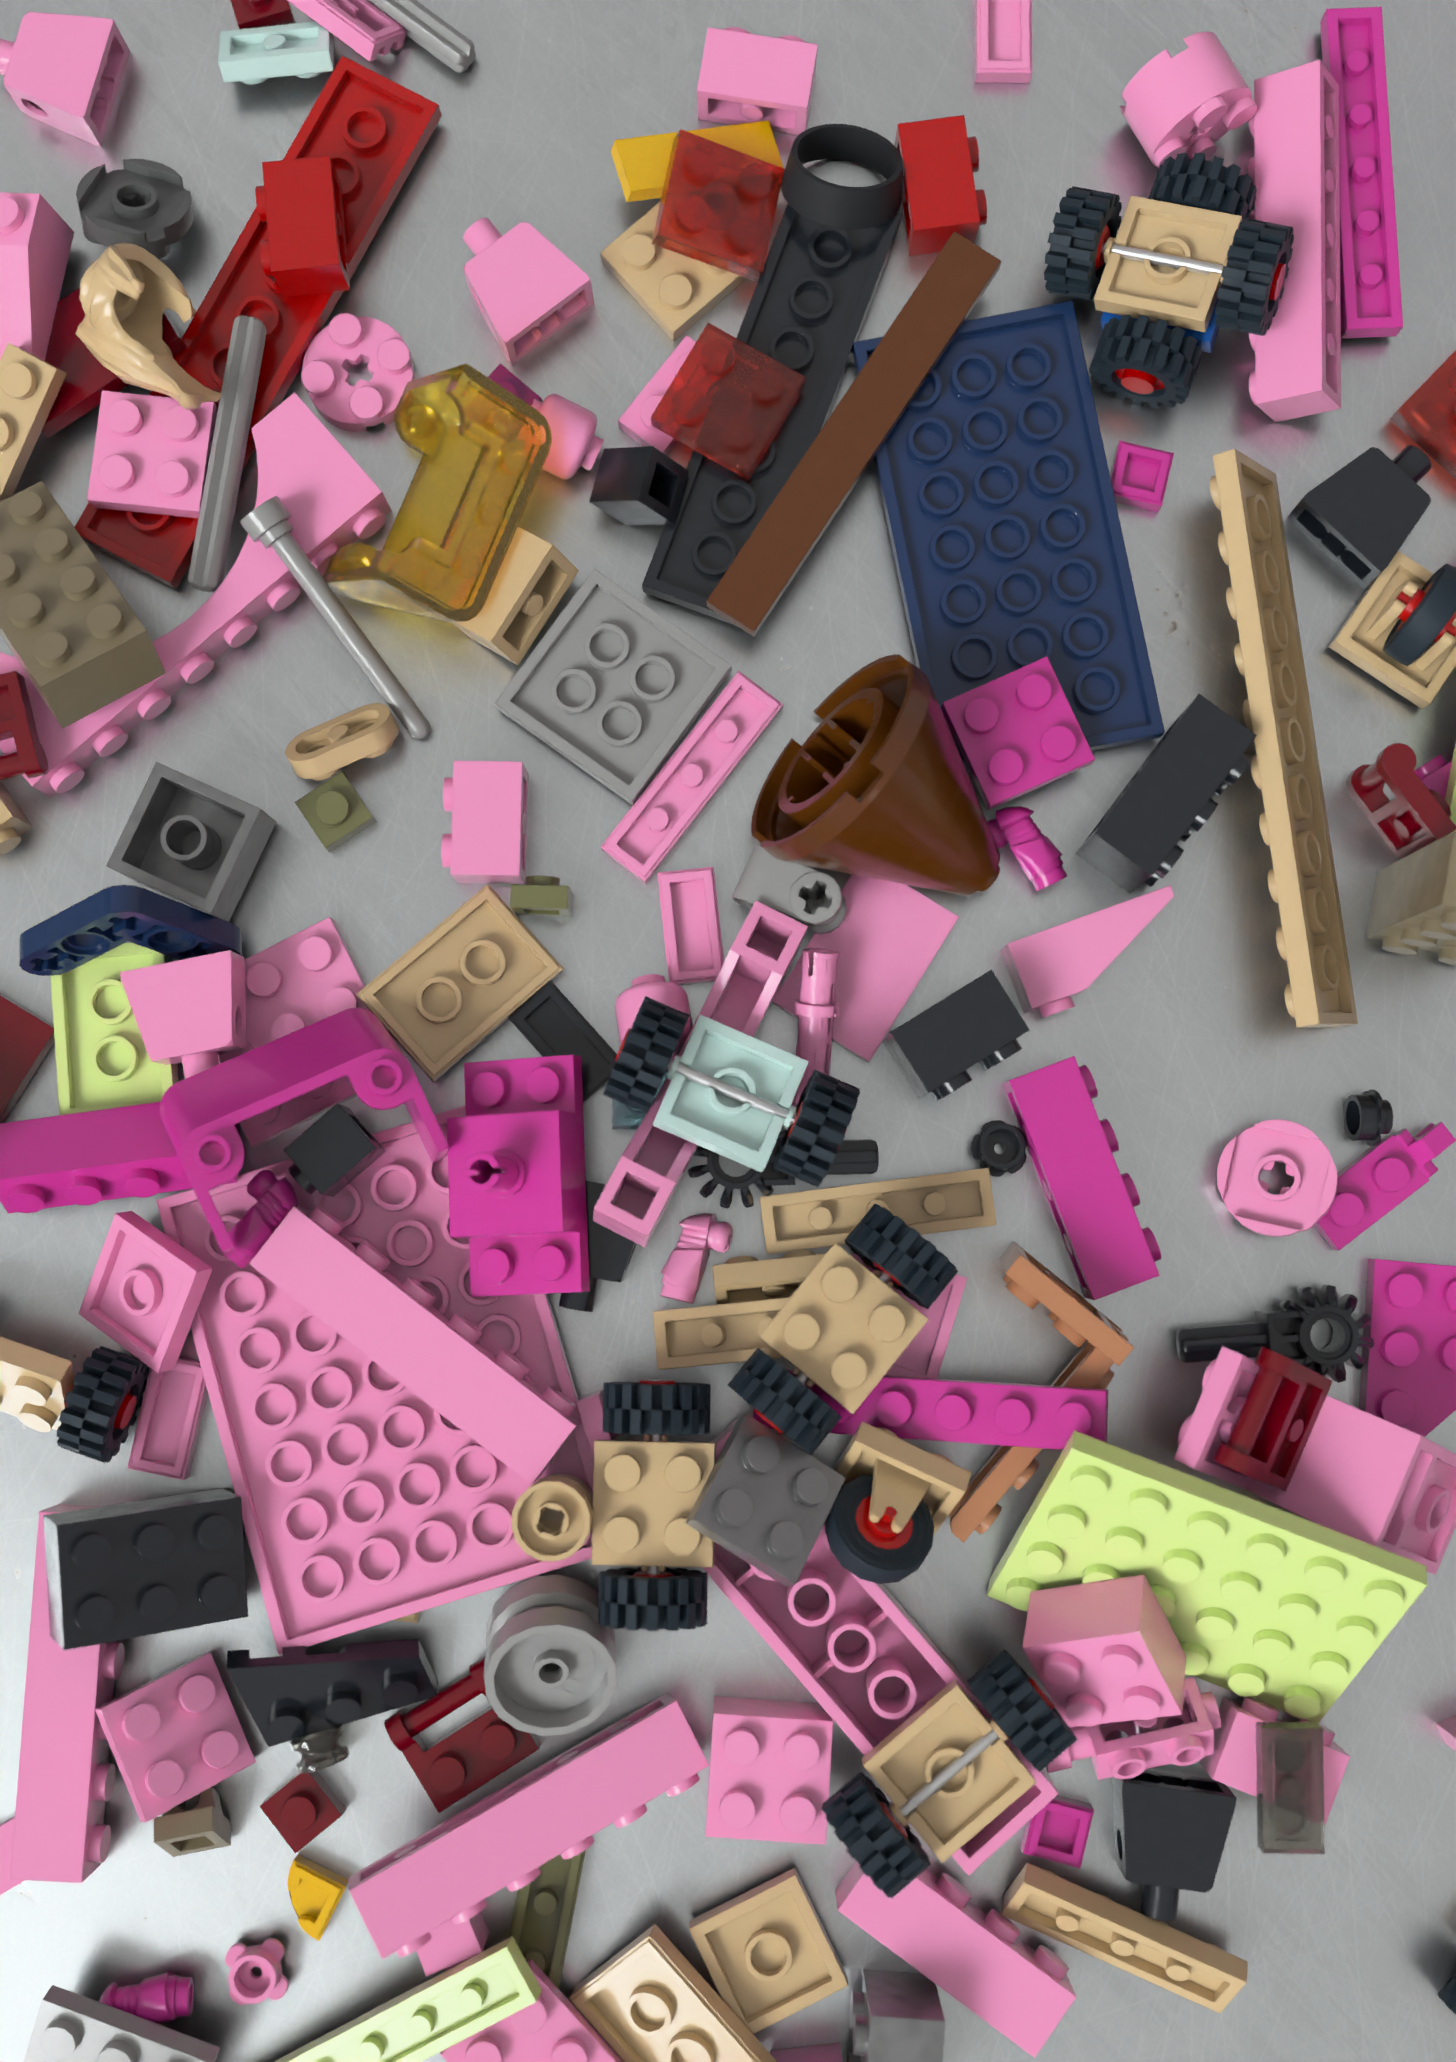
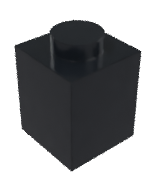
M654 446L606 448L603 450L589 502L625 525L675 524L689 471Z
M337 1103L288 1145L284 1152L294 1162L288 1168L289 1173L307 1193L312 1195L318 1190L321 1195L334 1197L384 1154L386 1150L350 1108Z

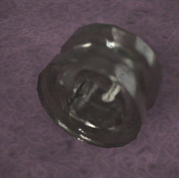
M342 1725L300 1737L290 1742L292 1751L300 1753L301 1759L296 1764L299 1774L315 1772L343 1761L350 1755L348 1747L342 1746L339 1742L340 1736L344 1733Z

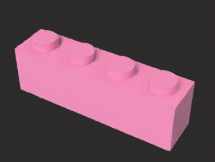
M855 1861L835 1890L837 1909L840 1913L1034 2058L1076 1999L1075 1992L1067 1976L1069 1968L1062 1959L1043 1945H1039L1035 1951L1017 1938L1020 1935V1931L1008 1918L1002 1916L1000 1912L994 1909L985 1914L969 1902L972 1897L970 1892L956 1879L946 1873H942L938 1879L928 1870H925L896 1896L891 1898L887 1897L882 1889L879 1890L873 1884L870 1876L867 1877L860 1869L859 1863Z

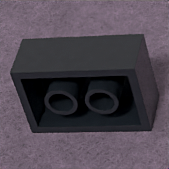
M1198 694L1172 723L1075 854L1129 894L1143 883L1152 887L1160 877L1164 878L1184 852L1182 848L1176 845L1179 839L1185 842L1194 831L1198 832L1217 808L1218 803L1211 799V796L1214 795L1218 798L1228 785L1232 786L1250 764L1253 757L1245 751L1257 735L1201 694Z
M221 1488L43 1515L50 1637L63 1650L248 1617L241 1497Z

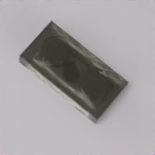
M1256 1722L1257 1846L1263 1853L1325 1854L1323 1728L1316 1722Z

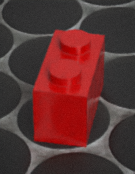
M964 115L897 124L894 146L900 152L903 160L901 207L909 256L941 252L954 231L975 244L979 226L986 225L987 202L984 190H975L973 173L979 170L978 143L975 136L967 137Z
M330 155L262 162L264 186H256L255 195L261 222H267L268 240L260 241L261 262L265 275L274 277L284 297L350 290L342 187Z

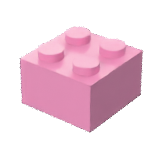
M1145 1575L1031 1591L1022 1648L1056 1709L1069 1728L1182 1715L1186 1655Z
M714 1696L705 1837L826 1845L827 1819L825 1817L826 1814L822 1810V1804L829 1799L833 1719L819 1703Z

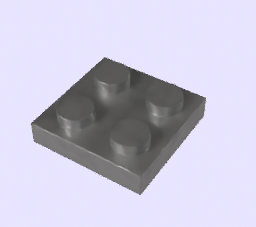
M746 1414L738 1418L685 1523L788 1587L796 1584L846 1477Z

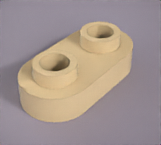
M372 703L302 732L288 744L285 755L298 777L316 781L324 780L336 774L341 767L364 757L374 758L387 752L399 733V727L387 705Z

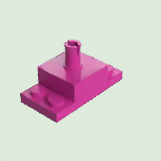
M572 1054L464 1063L465 1117L447 1118V1142L450 1147L448 1150L450 1237L469 1238L471 1297L590 1292L581 1056Z

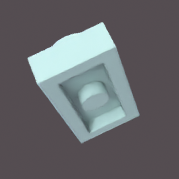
M316 21L221 31L218 64L223 82L241 81L245 84H258L273 77L296 75L300 78H312L320 75L322 72L333 71V34Z

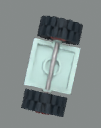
M646 996L631 1029L628 1028L615 1058L616 1064L603 1095L647 1114L667 1070L669 1072L666 1078L670 1079L671 1082L652 1126L761 1173L766 1168L781 1128L786 1129L773 1168L813 1186H820L844 1139L847 1127L852 1119V1113L858 1102L860 1089L815 1070L797 1106L791 1105L809 1061L701 1014L697 1019L682 1056L676 1055L674 1060H672L671 1057L690 1015Z

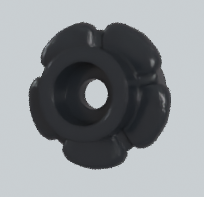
M1370 1089L1369 1091H1364L1362 1095H1350L1347 1098L1344 1106V1126L1348 1137L1353 1141L1366 1140L1367 1145L1376 1146L1381 1141V1134L1390 1133L1393 1126V1110L1389 1101L1382 1100L1378 1091Z
M994 1120L984 1124L981 1128L982 1132L973 1137L971 1142L972 1156L974 1159L979 1160L980 1169L989 1168L990 1176L1001 1177L1005 1172L1013 1174L1023 1167L1027 1158L1025 1154L1027 1141L1024 1133L1018 1127L1006 1124L1001 1120ZM996 1144L1004 1146L1003 1154L995 1152L994 1146Z

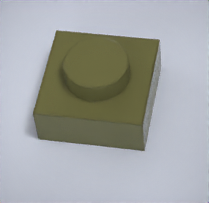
M342 771L295 802L325 849L329 852L377 822Z
M527 876L526 885L511 884L510 908L516 915L573 917V893L569 886H560V878Z

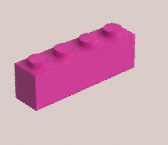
M1075 1056L1002 1083L1017 1125L1024 1133L1027 1141V1151L1084 1298L1097 1300L1160 1276L1155 1264L1156 1261L1161 1260L1158 1243L1149 1227L1141 1228L1133 1207L1140 1205L1139 1195L1128 1173L1120 1174L1112 1153L1119 1151L1118 1141L1109 1121L1106 1118L1103 1120L1098 1118L1091 1100L1098 1097V1092L1086 1065L1079 1067Z
M160 1102L0 1123V1202L8 1214L16 1212L34 1213L46 1208L75 1204L92 1205L105 1200L127 1197L145 1198L154 1196L157 1193L193 1189L162 1122ZM238 1123L234 1126L240 1137V1125ZM238 1175L226 1184L237 1183Z

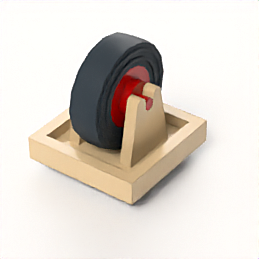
M1398 551L1383 572L1373 580L1329 645V648L1421 709H1424L1432 702L1456 666V568L1445 564L1433 574Z
M862 1421L833 1470L846 1478L826 1520L825 1532L830 1550L842 1567L860 1579L877 1584L901 1581L917 1571L932 1548L934 1534L965 1494L972 1472L953 1464L950 1459L943 1455L929 1453L899 1439L896 1434L887 1429L875 1428Z

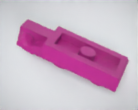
M1442 1122L1436 1125L1430 1123L1413 1137L1406 1128L1394 1135H1386L1378 1145L1369 1148L1337 1173L1338 1185L1333 1204L1327 1214L1317 1222L1315 1227L1333 1250H1341L1430 1181L1428 1178L1438 1171V1168L1431 1160L1454 1143L1456 1139Z

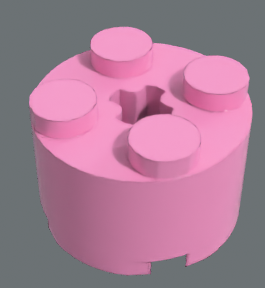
M1199 32L1184 38L1183 40L1188 48L1174 57H1171L1167 49L1156 55L1136 73L1122 93L1126 106H1120V111L1151 162L1158 169L1161 164L1163 165L1165 159L1172 157L1176 160L1177 154L1186 153L1191 160H1193L1195 153H1203L1207 161L1217 150L1214 143L1229 130L1242 126L1257 111L1250 88L1219 38L1213 32Z

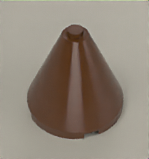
M888 655L869 663L839 685L813 711L823 721L816 727L802 746L792 738L786 745L766 778L756 801L751 821L752 836L761 843L760 846L781 861L963 896L986 891L999 875L1000 852L927 675L901 655Z

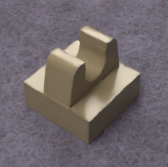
M210 1787L200 1793V1800L195 1808L185 1811V1802L163 1813L162 1816L154 1818V1843L172 1857L231 1846L230 1821L223 1816L218 1792L213 1787Z

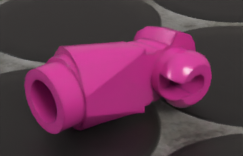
M1022 806L1005 807L996 810V819L987 821L998 849L1007 844L1010 845V849L1013 851L1029 881H1032L1036 891L1067 877L1060 858L1062 853L1037 828L1036 823L1031 818V815L1034 813L1033 810Z
M270 1170L260 1171L247 1184L248 1194L258 1202L228 1232L236 1254L228 1258L242 1269L252 1261L293 1207H298L297 1196L288 1179L284 1177L278 1180Z
M167 1972L143 1979V1982L139 1985L133 1984L132 1986L128 1985L118 1988L116 1982H113L104 1990L99 2002L156 2024L172 2021L178 2016H190L192 2013L194 1999L193 1977H180L178 1975L175 1976L173 1972Z

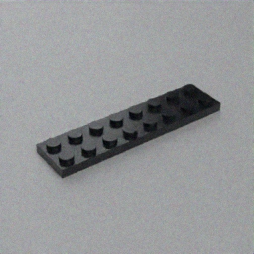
M787 204L686 468L689 473L675 524H665L642 583L643 592L733 624L708 608L707 600L825 425L850 360L853 342L857 341L899 230L902 214L896 213L887 222L871 228L840 229L814 222L802 216Z

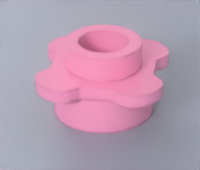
M268 1938L262 1945L250 1947L243 1943H236L228 1950L225 1961L231 1968L228 1977L229 1994L235 2003L240 2005L256 2004L267 1998L278 2000L284 1996L289 1982L282 1974L281 1958L285 1953V1949L280 1941ZM260 1967L262 1975H253L252 1968Z

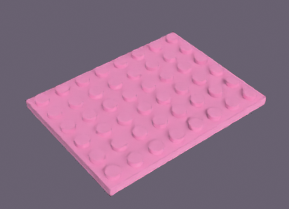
M465 1106L435 1115L446 1141L447 1118L465 1117ZM413 1122L372 1134L386 1152L334 1197L321 1195L318 1190L312 1195L307 1193L288 1171V1168L294 1164L291 1159L238 1175L237 1183L224 1184L209 1191L227 1232H229L249 1209L258 1202L247 1192V1184L262 1170L272 1171L278 1180L286 1177L294 1188L298 1199V1207L307 1208L312 1212L315 1206L318 1205L336 1217L345 1226L339 1233L356 1247L364 1241L381 1252L390 1260V1264L385 1270L402 1283L408 1277H411L426 1287L437 1297L432 1304L435 1309L448 1319L454 1313H457L471 1322L483 1333L478 1340L480 1344L494 1355H497L501 1349H504L516 1357L530 1370L524 1377L542 1392L548 1385L561 1392L576 1405L572 1415L581 1421L576 1404L578 1396L548 1294L471 1297L469 1238L450 1237L448 1151L443 1159L432 1163ZM194 1189L156 1200L165 1235L213 1268L190 1328L235 1494L241 1497L242 1521L278 1655L283 1654V1647H308L592 1558V1532L579 1550L571 1557L557 1562L540 1561L527 1555L516 1543L511 1524L512 1511L518 1498L532 1486L253 1266L248 1264L242 1269L228 1257L225 1258ZM582 1421L539 1479L553 1473L570 1474L583 1480L593 1492L594 1459L590 1452Z

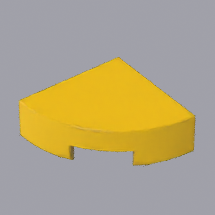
M297 1854L288 1875V1891L290 1892L291 1902L298 1916L297 1921L301 1928L312 1938L320 1941L349 1883V1879Z

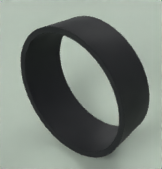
M848 124L815 126L805 130L794 140L782 176L781 191L787 203L795 211L819 224L840 229L875 227L894 217L900 208L903 160L898 149L889 140L871 130ZM822 159L851 161L873 169L882 175L886 181L867 187L841 186L818 178L809 172L803 164Z

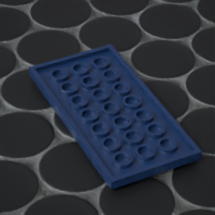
M1073 300L967 320L963 323L874 457L916 666L927 675L941 708L942 703L1047 656L1091 751L1161 738L1165 730ZM883 337L853 342L852 353L857 376ZM950 730V733L953 737V740L962 759L966 772L968 775H970L971 773L969 771V768Z

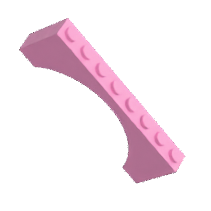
M295 392L251 428L258 465L255 508L274 496L279 497L292 515L288 519L294 528L290 532L321 575L334 569L341 561L343 551L359 538L364 540L371 537L383 526L386 521L385 516L392 511L383 492ZM248 534L236 562L212 596L191 617L171 632L152 642L166 672L164 675L63 729L16 657L0 652V675L17 671L24 676L39 742L48 761V774L34 778H28L23 774V777L29 784L49 797L54 796L56 793L61 794L71 790L83 779L85 775L84 769L100 756L106 757L118 751L127 741L128 732L141 721L154 719L163 713L171 703L170 697L185 684H194L207 676L214 667V660L230 646L236 648L246 643L257 631V624L273 610L278 612L290 606L299 596L301 586L272 546L266 549L260 540L254 542ZM14 737L0 741V750L5 755L17 752Z

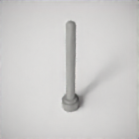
M274 496L252 510L240 521V524L254 542L260 540L266 549L272 546L409 734L417 739L426 737L430 732L428 720L290 532L294 528L288 519L292 515L279 497Z

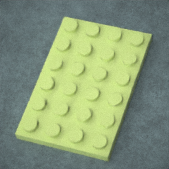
M1074 1431L991 1575L987 1596L1011 1605L1018 1610L1028 1612L1031 1591L1145 1575L1186 1655V1675H1192L1233 1691L1240 1696L1254 1698L1287 1712L1294 1717L1303 1718L1318 1724L1427 1586V1566Z

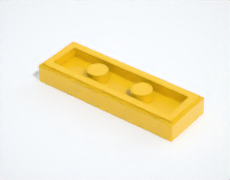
M769 120L617 139L614 141L611 149L626 202L779 182L785 170Z

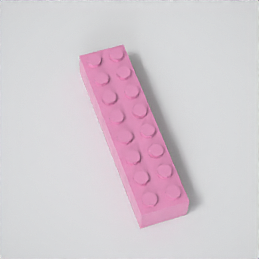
M738 1417L710 1441L716 1442V1461ZM826 1521L796 1584L788 1587L715 1542L714 1566L702 1567L704 1571L864 1756L954 1679L988 1720L992 1717L982 1705L983 1703L976 1697L965 1677L884 1584L860 1579L842 1567L830 1550L825 1532ZM1009 1738L1006 1740V1743L1034 1775L1037 1783L951 1855L968 1876L1059 1794L1046 1770L1037 1771Z

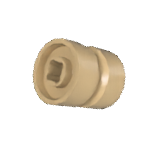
M553 1473L540 1478L518 1498L512 1511L511 1528L516 1543L527 1555L540 1561L557 1562L571 1557L584 1545L591 1535L593 1492L583 1480L570 1474Z

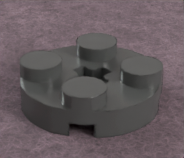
M125 159L123 160L124 169L106 173V167L103 164L89 171L81 179L76 191L83 233L88 241L95 244H103L107 247L119 243H131L144 248L160 259L169 254L171 244L178 242L190 230L194 218L190 190L187 191L183 187L182 177L172 168L151 160Z

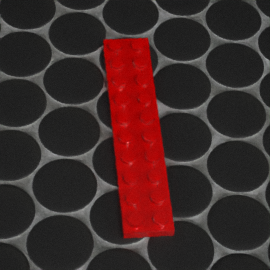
M341 56L283 160L330 155L342 187L350 281L441 119L442 114L439 104ZM257 206L182 336L187 348L173 356L177 364L204 387L221 393L235 318L243 315L256 317L263 321L267 333L243 469L256 448L251 428L280 405L303 364L304 355L309 344L323 329L343 291L283 296L274 277L266 276L263 270L260 241L268 240L267 222H261ZM155 391L150 393L152 396L170 397ZM218 400L217 402H214V403L216 404V406L218 407V406H219V400ZM88 502L75 525V529L84 542L177 589L191 563L198 518L94 508Z

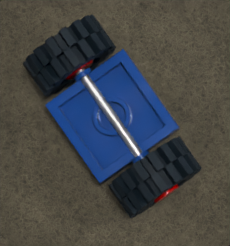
M1186 153L1177 154L1176 160L1169 157L1164 160L1163 165H1160L1148 199L1242 216V220H1245V218L1249 219L1257 190L1255 185H1251L1252 178L1248 174L1239 176L1241 168L1235 164L1227 168L1223 166L1224 159L1216 156L1213 162L1205 160V154L1195 153L1193 160ZM1215 307L1206 333L1168 325L1167 321L1158 319L1157 323L1149 321V316L1139 315L1137 319L1132 318L1131 315L1103 312L1100 320L1102 334L1089 368V373L1093 374L1092 380L1095 383H1102L1100 388L1107 393L1115 391V397L1122 401L1126 397L1134 399V405L1142 406L1143 402H1148L1151 408L1160 409L1162 403L1168 408L1175 407L1176 403H1184L1192 386L1201 359L1202 351L1212 352L1220 328L1215 323L1217 316L1215 315Z

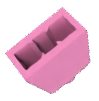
M29 12L22 18L15 42L0 39V75L4 76V87L23 113L88 143L101 146L130 50L112 19Z
M481 218L466 230L463 241L475 255L463 267L468 288L511 366L594 305L591 279L531 224L521 222L502 236L489 218Z
M227 950L120 972L123 987L152 1062L164 1065L182 1062L186 1079L218 1065V1055L245 1049L246 965L243 956Z

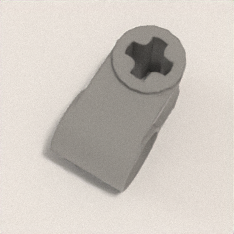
M760 845L754 846L731 898L751 910L755 901H758L808 926L807 931L816 934L831 933L839 928L847 912L845 898L835 879L826 873L805 865L778 860ZM822 893H825L830 907L828 909L818 907L815 913L812 914L806 902L809 898L819 900Z

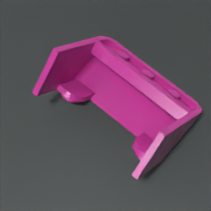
M362 1008L343 1010L173 1084L164 1093L160 1102L162 1122L225 1258L236 1254V1251L209 1191L233 1180L243 1167L245 1159L244 1146L234 1126L240 1122L348 1076L358 1098L371 1108L389 1110L405 1104L432 1163L443 1159L450 1147L412 1066L380 1019L372 1012Z

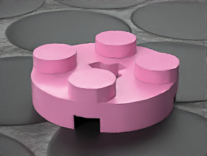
M349 313L339 314L333 317L329 325L313 338L304 355L301 373L302 383L318 413L329 423L340 429L361 432L367 431L366 427L375 426L381 422L387 425L404 413L413 398L416 388V377L410 351L401 335L391 326L380 320L370 317H356ZM366 363L368 371L373 375L370 381L360 379L355 386L348 384L350 381L348 369L353 365Z
M1273 1119L1254 1124L1253 1127L1245 1129L1240 1135H1236L1226 1145L1219 1159L1217 1186L1227 1210L1244 1227L1261 1235L1288 1237L1312 1229L1327 1214L1337 1192V1169L1328 1147L1310 1129L1292 1121ZM1275 1162L1286 1164V1174L1294 1177L1292 1187H1282L1280 1195L1270 1194L1269 1184L1260 1181L1262 1170L1272 1171Z

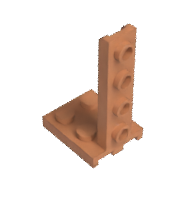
M1013 1241L999 1258L1005 1272V1276L1002 1278L1007 1283L1005 1287L1031 1309H1034L1039 1302L1051 1311L1048 1317L1054 1321L1052 1325L1077 1347L1080 1348L1087 1340L1085 1345L1050 1386L1106 1389L1114 1377V1372L1110 1367L1114 1363L1120 1366L1134 1349L1133 1345L1128 1342L1129 1339L1122 1333L1123 1330ZM1000 1445L969 1482L965 1494L949 1514L951 1532L963 1543L974 1530L980 1535L983 1534L1001 1512L1002 1507L998 1504V1501L1011 1486L1017 1490L1021 1489L1033 1476L1039 1466V1462L1035 1457L1043 1448Z

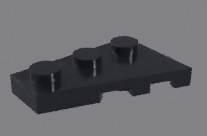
M419 1639L348 1643L339 1653L306 1655V1646L283 1647V1654L280 1657L250 1658L249 1650L227 1651L226 1669L268 1747L430 1699L437 1695V1678Z

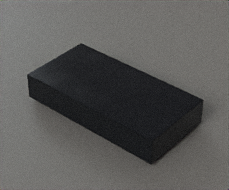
M551 980L508 1018L542 1057L572 1054L581 1056L583 1103L586 1104L607 1085L616 1064L615 1058L617 1054Z

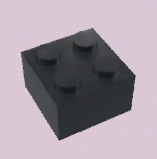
M991 969L891 1031L882 1042L917 1098L919 1099L931 1092L935 1100L938 1101L972 1080L967 1072V1069L980 1062L986 1071L1020 1051L1022 1047L1016 1038L1030 1029Z

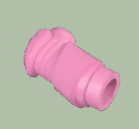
M701 1213L692 1215L679 1223L684 1229L676 1244L677 1247L671 1252L661 1271V1274H663L661 1282L663 1286L660 1296L694 1304L696 1292L699 1291L710 1256V1250H716L721 1253L726 1252L732 1242L733 1228L731 1224L724 1221L717 1222L716 1214Z

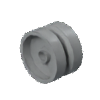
M560 1574L533 1576L511 1586L494 1603L486 1626L487 1653L484 1664L486 1698L497 1716L519 1731L540 1736L570 1734L592 1724L610 1706L617 1688L615 1629L610 1628V1626H601L598 1623L599 1591L585 1581Z

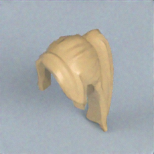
M131 243L109 245L103 254L86 270L81 279L79 299L85 316L78 326L76 335L104 367L127 384L166 394L178 401L179 405L186 410L199 409L203 402H217L221 398V393L204 387L183 370L173 359L170 348L162 339V316L165 309H171L176 312L183 322L190 320L196 314L191 299L188 297L180 280L160 259L140 246Z

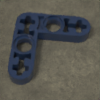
M116 885L105 888L24 931L20 935L19 966L22 970L39 976H54L67 973L128 941L178 960L227 950L242 956V933L236 925L134 885Z

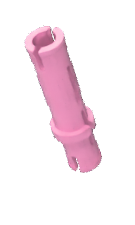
M805 948L802 950L800 1000H795L794 1013L799 1015L796 1056L809 1062L792 1101L794 1106H797L801 1095L815 1070L830 1076L834 1016L838 1017L840 1012V1003L835 1002L836 975L840 954L836 950H829V953L828 949Z

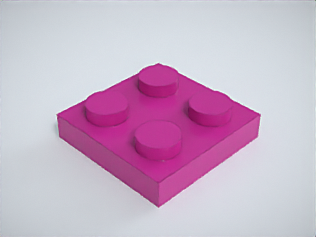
M1047 656L947 700L941 705L943 715L988 810L1089 766L1095 760Z

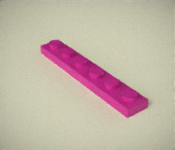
M1382 7L1326 9L1320 21L1323 64L1339 85L1341 339L1394 337L1403 328Z
M786 1369L790 1374L797 1377L792 1373L794 1370ZM884 1375L855 1413L851 1414L816 1384L811 1388L807 1384L805 1385L842 1417L830 1433L854 1435L863 1421L875 1428L887 1429L896 1434L898 1438L1063 1450L1072 1433L1077 1431L1107 1443L1108 1389ZM753 1407V1418L769 1429H774L754 1412L755 1408Z

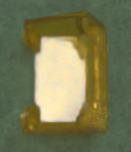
M466 363L407 382L396 407L394 416L395 428L400 439L410 448L423 455L383 549L376 550L363 543H351L337 549L336 553L331 557L323 578L335 593L354 601L447 623L469 621L476 617L483 608L549 454L552 436L551 428L546 418L538 410Z

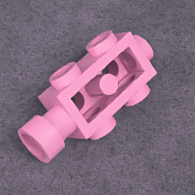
M1195 1677L1186 1678L1184 1682L1182 1715L1156 1717L1150 1720L1097 1724L1090 1727H1070L1078 1740L1045 1767L1047 1773L1072 1768L1071 1761L1091 1757L1098 1780L1110 1777L1130 1779L1140 1775L1146 1769L1168 1764L1177 1766L1194 1764L1204 1756L1214 1754V1729L1221 1728V1718L1214 1695L1211 1691L1200 1693Z

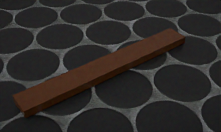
M955 231L953 232L708 598V608L755 637L999 271L1001 260Z

